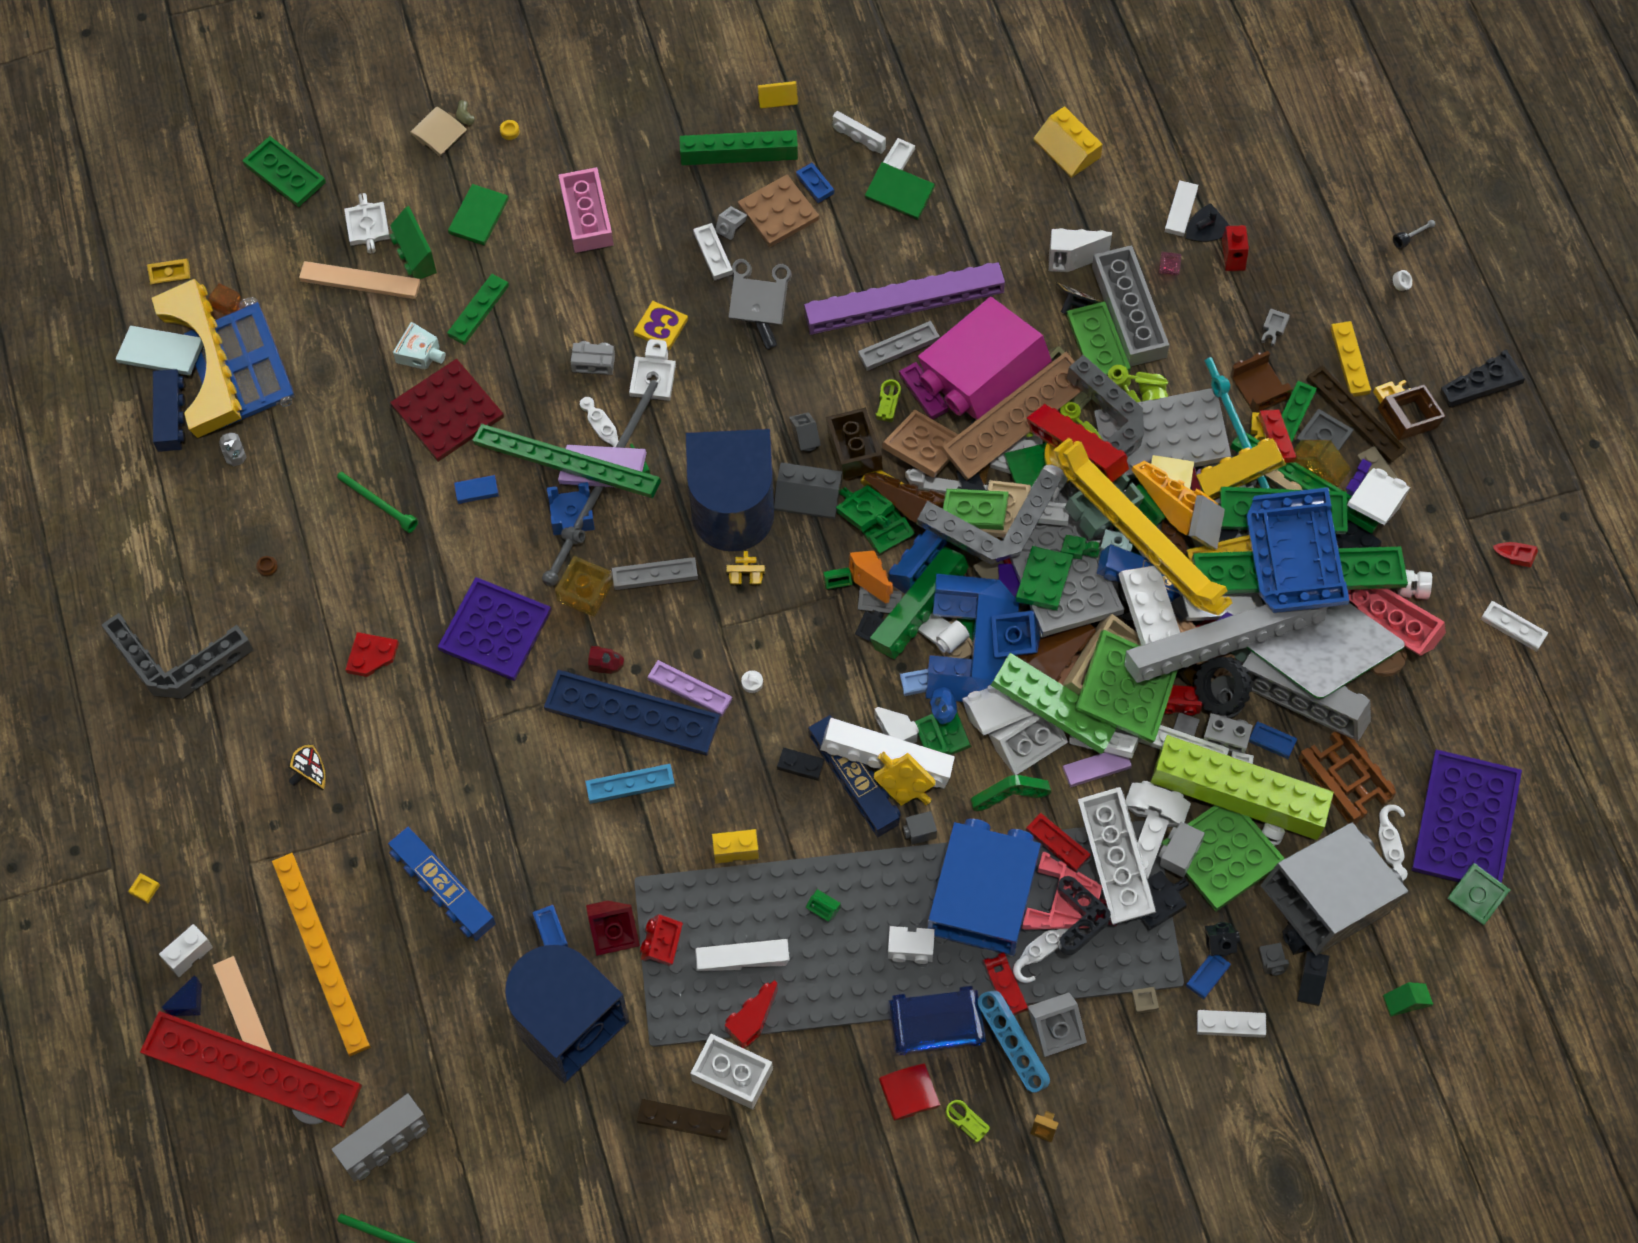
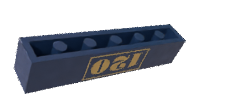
M829 715L808 727L809 737L878 838L899 826L900 811L896 805L892 806L888 801V793L883 787L880 789L876 783L877 781L874 779L873 771H868L865 767L866 764L850 761L848 758L831 755L826 751L820 750L826 727L830 718H832Z

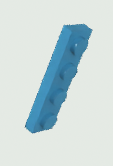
M671 764L585 781L590 804L675 787Z

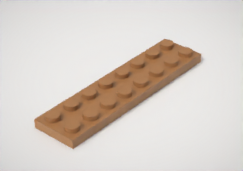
M1067 351L941 448L966 481L1027 435L1031 430L1026 418L1043 404L1059 410L1082 392L1078 386L1075 387L1067 380L1068 369L1075 362Z

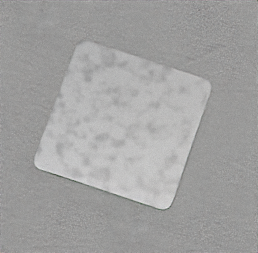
M1349 603V605L1327 607L1325 621L1305 626L1300 630L1286 632L1282 636L1269 637L1264 642L1256 641L1250 643L1247 648L1313 697L1321 699L1404 648L1405 643Z

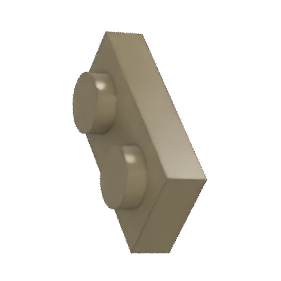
M1375 446L1357 455L1356 460L1359 464L1362 459L1372 463L1367 474L1375 468L1384 470L1393 479L1397 478Z

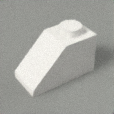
M880 707L875 708L874 717L884 735L910 743L917 742L918 727L914 721H910L907 715Z

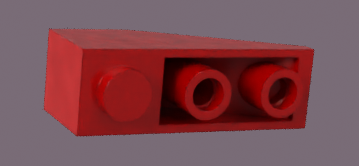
M775 980L770 984H764L754 999L751 997L746 1000L742 1005V1009L737 1014L735 1012L732 1013L725 1021V1031L743 1049H746L761 1035L778 991V983Z

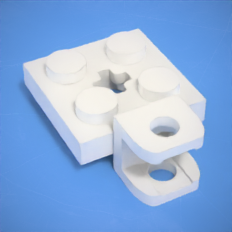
M650 339L646 347V358L635 357L629 394L632 397L642 398L650 384V380L647 379L655 375L656 379H658V386L651 399L670 401L676 361L668 360L667 344L664 340Z

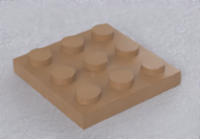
M788 175L738 201V207L743 213L747 214L748 220L769 247L819 220V214Z
M914 410L883 442L882 448L934 478L950 461L941 448L958 434L919 411Z

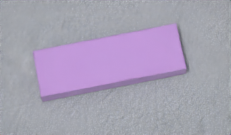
M1105 752L1064 765L1063 771L1071 788L1130 769L1132 765L1128 757Z

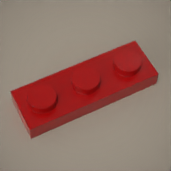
M1280 410L1260 411L1258 418L1265 437L1269 438V440L1274 439L1285 463L1295 462L1296 454Z
M1042 813L1026 827L1028 833L1032 834L1037 841L1075 872L1091 856L1087 850Z

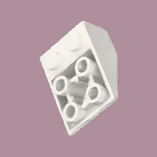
M1052 229L1049 249V271L1070 272L1093 263L1094 254L1110 251L1112 232L1103 230Z

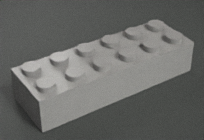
M1132 245L1094 254L1092 269L1130 367L1167 358L1169 343Z
M1252 651L1242 665L1248 669V676H1251L1252 682H1250V686H1252V692L1356 741H1359L1371 722L1370 700L1363 694H1356L1348 690L1345 686L1325 698H1315Z

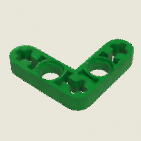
M1012 775L983 790L970 800L974 811H983L1013 794L1041 798L1049 795L1052 791L1048 780Z

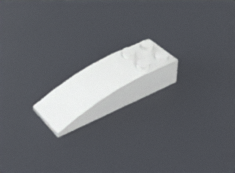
M1121 787L1078 799L1106 903L1111 913L1112 924L1156 913Z

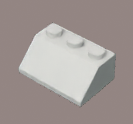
M990 685L988 688L982 691H974L962 699L969 721L983 735L1036 714Z
M1037 714L988 733L996 752L1014 775L1019 774L1068 743L1062 729Z

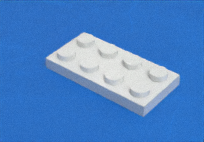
M1155 566L1121 571L1118 575L1141 646L1180 633L1161 572Z

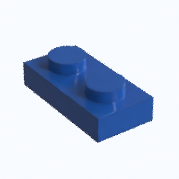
M813 163L796 171L797 178L817 203L834 194L833 187Z

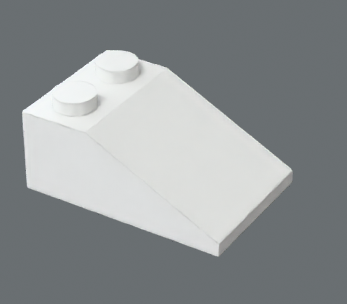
M1373 468L1358 487L1347 506L1385 525L1400 509L1410 487L1403 480L1393 479L1388 476L1384 470Z

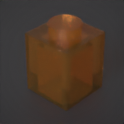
M220 283L208 297L212 309L224 315L240 310L243 304L239 292Z

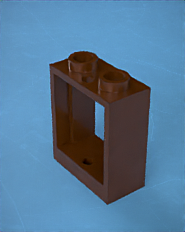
M1425 384L1386 396L1377 408L1398 441L1436 429L1446 417ZM1415 401L1427 420L1411 424L1399 406Z

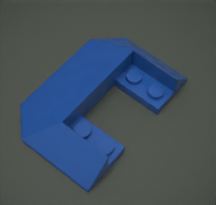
M936 574L933 616L975 620L972 659L929 656L926 699H931V694L935 689L946 687L951 689L956 702H963L962 699L970 693L982 691L993 682L1007 657L994 658L991 616L1018 613L1019 602H1016V598L1000 580Z

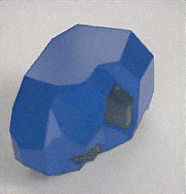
M946 687L935 689L930 699L932 713L940 724L949 723L957 713L955 696L951 689Z

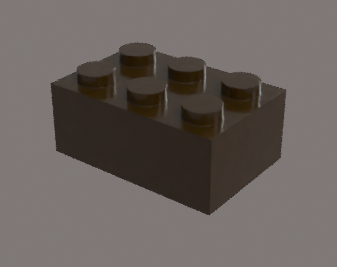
M866 407L826 417L828 435L840 471H842L843 479L883 470L882 454Z

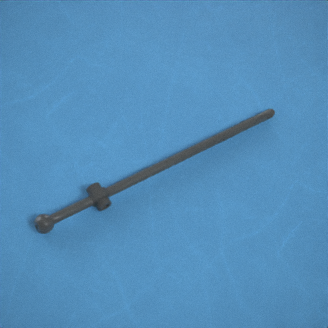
M652 380L647 387L616 448H625L658 386L656 380ZM604 486L594 487L574 526L565 527L562 530V539L566 541L551 569L542 576V581L545 585L552 587L558 583V572L573 544L582 543L585 540V532L581 530L583 527V517L589 516L588 512L592 510Z

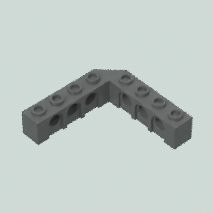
M1082 355L1069 367L1067 380L1075 387L1078 386L1088 395L1087 398L1089 400L1095 401L1104 413L1107 412L1117 421V425L1121 428L1107 441L1116 449L1123 450L1127 457H1129L1142 443L1144 436L1143 408L1087 357ZM1069 480L1068 484L1079 492L1080 490Z
M1042 469L1003 541L929 501L925 504L916 524L989 564L1020 556L1057 489L1061 478Z
M120 613L101 625L109 639L153 696L183 699L253 651L248 638L238 625H235L226 632V635L214 643L210 642L209 646L198 654L191 655L189 660L165 673L159 664L154 662L149 651L144 649L138 637L132 633Z

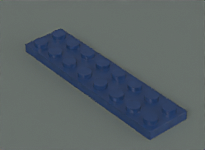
M558 670L544 705L545 711L706 756L709 753L720 721V714L561 670Z

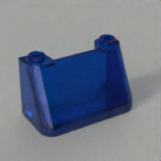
M973 986L960 987L959 992L906 998V994L893 995V1000L888 1001L894 1055H906V1053H911V1051L917 1053L927 1050L967 1047L968 1044L973 1046L985 1045L986 1036L982 1012L978 1005V990H973Z

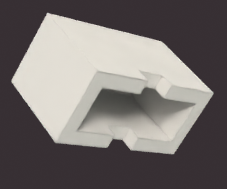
M193 924L159 955L168 967L180 977L192 966L194 961L202 958L213 947L204 934Z
M890 926L888 959L900 963L906 960H912L918 964L932 962L935 929L917 928L916 932H907L908 927Z

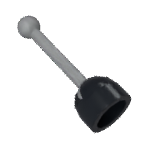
M1429 220L1426 225L1409 234L1399 232L1393 235L1394 245L1398 249L1406 247L1410 243V237L1429 227L1433 228L1435 221Z

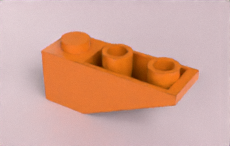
M875 551L850 553L849 569L853 581L884 603H889L890 594H893L892 582L888 581L887 572L883 570L881 559L877 557Z

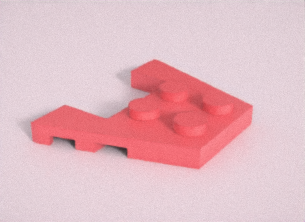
M1047 852L1042 853L1038 873L1060 879L1064 876H1071L1098 900L1100 899L1102 885L1080 872H1074L1067 867V864L1051 858V855ZM1064 885L1065 890L1068 888L1072 889L1071 885H1069L1068 887ZM1056 890L1051 912L1046 913L1027 907L1022 929H1069L1083 916L1059 895L1058 890ZM1080 898L1078 903L1081 906H1088L1090 901L1087 898Z

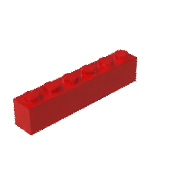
M1043 404L1026 418L1031 433L1054 448H1057L1067 438L1072 439L1073 444L1075 441L1082 442L1089 460L1111 482H1114L1129 470L1128 457L1123 450H1118L1110 442L1103 441L1097 434L1086 430L1083 425H1078L1070 417L1060 414L1056 408Z

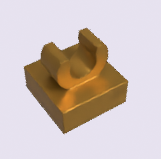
M1049 1111L1045 1112L1044 1117L1037 1114L1030 1134L1052 1143L1058 1126V1122L1053 1121L1055 1114Z

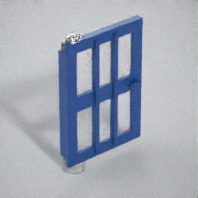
M253 297L242 300L239 303L240 310L215 320L217 323L216 333L219 334L222 340L220 347L227 357L225 364L232 374L230 381L234 384L237 391L235 398L239 401L242 408L240 410L242 419L278 404H281L282 407H287L292 404V398L295 397L258 300ZM194 330L184 333V335L200 337ZM204 345L195 363L202 384L205 379L207 365Z

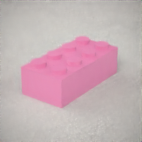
M597 167L560 174V187L574 252L613 246L612 231Z

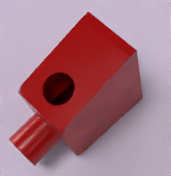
M1227 226L1222 237L1225 271H1245L1249 251L1246 226ZM1239 252L1238 257L1233 256L1234 253Z

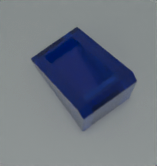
M194 975L161 1007L165 1013L172 1016L201 1015L202 984Z

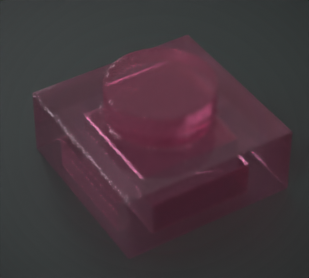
M1161 252L1159 273L1179 275L1181 254Z

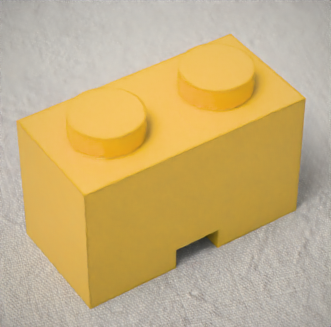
M756 829L712 834L715 864L733 862V860L740 859L742 861L759 859Z

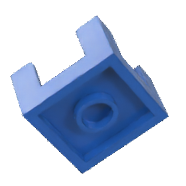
M588 482L579 483V491L559 494L557 487L547 488L554 535H561L565 527L574 526L590 496ZM592 510L588 512L589 516L583 517V527L581 529L583 531L595 530Z

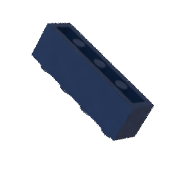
M178 369L153 371V443L157 452L182 450V442L185 441V432L182 429V424H185V415L182 412V406H185L184 394H182V389L185 388L184 377L180 376Z

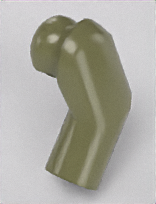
M460 100L458 102L456 118L462 124L471 126L475 118L467 112L468 103Z

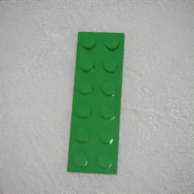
M1221 487L1220 507L1225 509L1221 529L1248 530L1246 518L1254 496L1301 490ZM1329 491L1335 534H1346L1348 532L1347 492Z

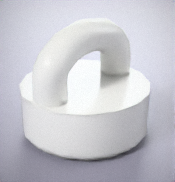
M1265 823L1262 830L1265 836L1274 839L1270 840L1274 846L1281 843L1285 834L1283 828L1269 823Z

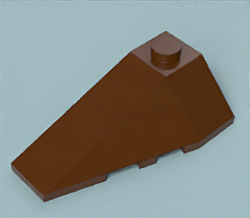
M877 472L865 474L864 479L892 502L905 516L916 523L927 501L943 509L945 494L931 489L930 492L918 490L919 485L900 484L901 481L899 479Z

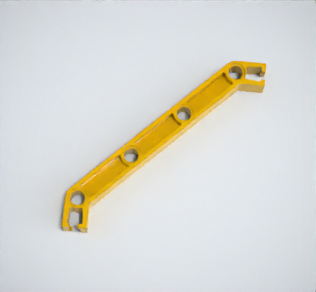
M1067 438L1053 450L1064 475L1196 608L1219 616L1232 604L1230 597H1223L1227 592L1226 586L1211 582L1089 460L1082 442L1075 441L1073 444L1072 439Z

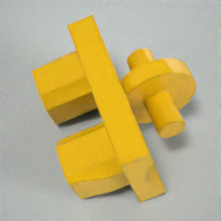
M744 551V557H735V563H744V565H727V574H729L731 585H741L742 574H750L751 585H761L763 574H765V565H748V563H756V557H748V551Z

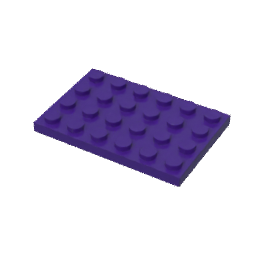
M1436 749L1433 756L1411 871L1459 882L1471 865L1475 863L1502 883L1522 770Z

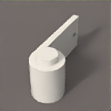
M933 612L929 620L924 622L918 629L919 633L934 642L942 652L951 653L970 636L967 629L959 621H954L951 624L940 616H933Z

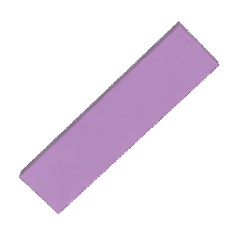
M659 660L647 677L649 681L713 713L720 714L721 717L732 701L731 696Z

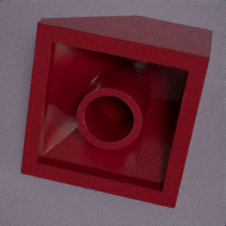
M608 900L586 905L596 956L640 946L631 905Z

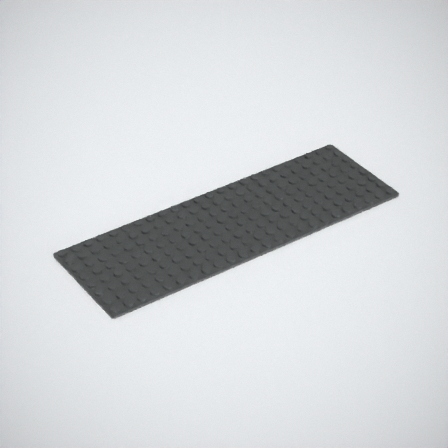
M1146 820L1132 822L1137 843ZM1086 827L1063 829L1062 831L1091 854L1090 858L1076 873L1080 872L1101 885ZM949 842L636 877L635 892L640 947L646 939L647 932L645 928L649 919L660 914L683 922L672 965L668 966L651 959L642 960L650 1045L658 1047L707 1041L710 1034L722 1039L731 1038L725 1031L726 1019L734 1012L737 1014L742 1009V1005L746 1000L751 997L754 999L764 984H770L774 980L778 983V991L761 1035L980 1010L978 1005L980 995L985 992L995 991L983 965V960L995 958L999 952L934 936L932 962L918 964L915 961L906 960L900 963L888 959L890 926L908 927L907 932H916L917 928L928 929V920ZM1041 844L1037 867H1039L1043 852H1047L1051 855V858L1058 862L1062 861ZM1159 848L1149 878L1159 871H1162L1165 875L1164 868L1160 866L1161 858L1158 857L1161 848ZM1035 871L1025 914L1027 907L1046 913L1051 912L1060 878ZM1103 888L1101 891L1100 899H1105ZM817 889L841 903V908L836 916L829 922L805 908L810 897L814 895ZM1173 917L1151 930L1138 918L1133 919L1127 924L1124 921L1117 923V926L1107 925L1073 955H1065L1058 948L1042 961L1022 967L1021 974L1028 978L1034 976L1036 978L1034 981L1023 983L1016 979L1027 1005L1036 1004L1066 993H1070L1074 999L1132 993V990L1155 987V990L1182 987L1184 979ZM1021 927L1015 955L1005 954L1012 972L1014 964L1022 956L1028 944L1044 932L1058 929L1025 930ZM1079 928V931L1086 935L1091 932V929ZM1074 936V939L1071 942H1066L1065 945L1073 946L1076 936ZM781 939L788 940L789 961L786 966L742 967L741 970L720 971L696 970V948ZM1001 965L994 967L996 973L1002 971ZM988 996L987 1003L990 1007H994L995 1001L993 997Z

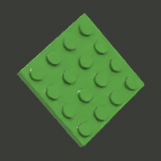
M1102 630L1075 709L1150 743L1155 742L1178 669L1168 674H1162L1150 680L1137 683L1124 665L1126 651L1140 645Z
M1214 805L1187 824L1204 832L1205 835L1185 875L1215 911H1218L1264 879L1279 862L1285 859L1252 819L1240 813ZM1165 839L1161 842V846H1168L1171 840Z

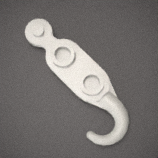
M584 397L581 399L580 407L588 412V422L597 435L613 447H616L619 441L616 428L603 410L594 407L592 398Z
M1390 804L1380 811L1378 837L1385 861L1400 874L1404 881L1407 877V870L1401 865L1404 860V851L1399 833L1389 821L1388 813L1390 811H1397L1401 817H1404L1405 814L1399 806Z
M1068 929L1048 930L1028 944L1022 956L1014 964L1013 973L1016 979L1023 983L1034 981L1036 979L1034 976L1024 977L1021 974V968L1025 965L1042 961L1058 949L1060 937Z

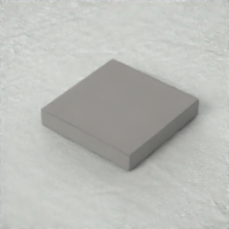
M1197 495L1189 536L1210 549H1217L1225 509L1205 496Z

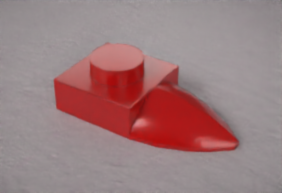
M1516 542L1500 543L1493 546V549L1499 555L1510 559L1511 564L1530 568L1538 553L1537 546Z

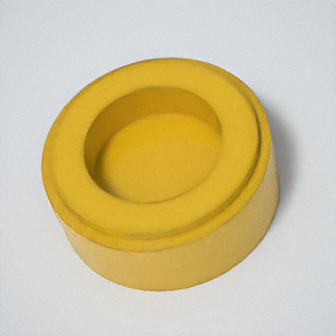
M506 120L500 125V134L504 139L513 140L518 137L520 130L517 122Z

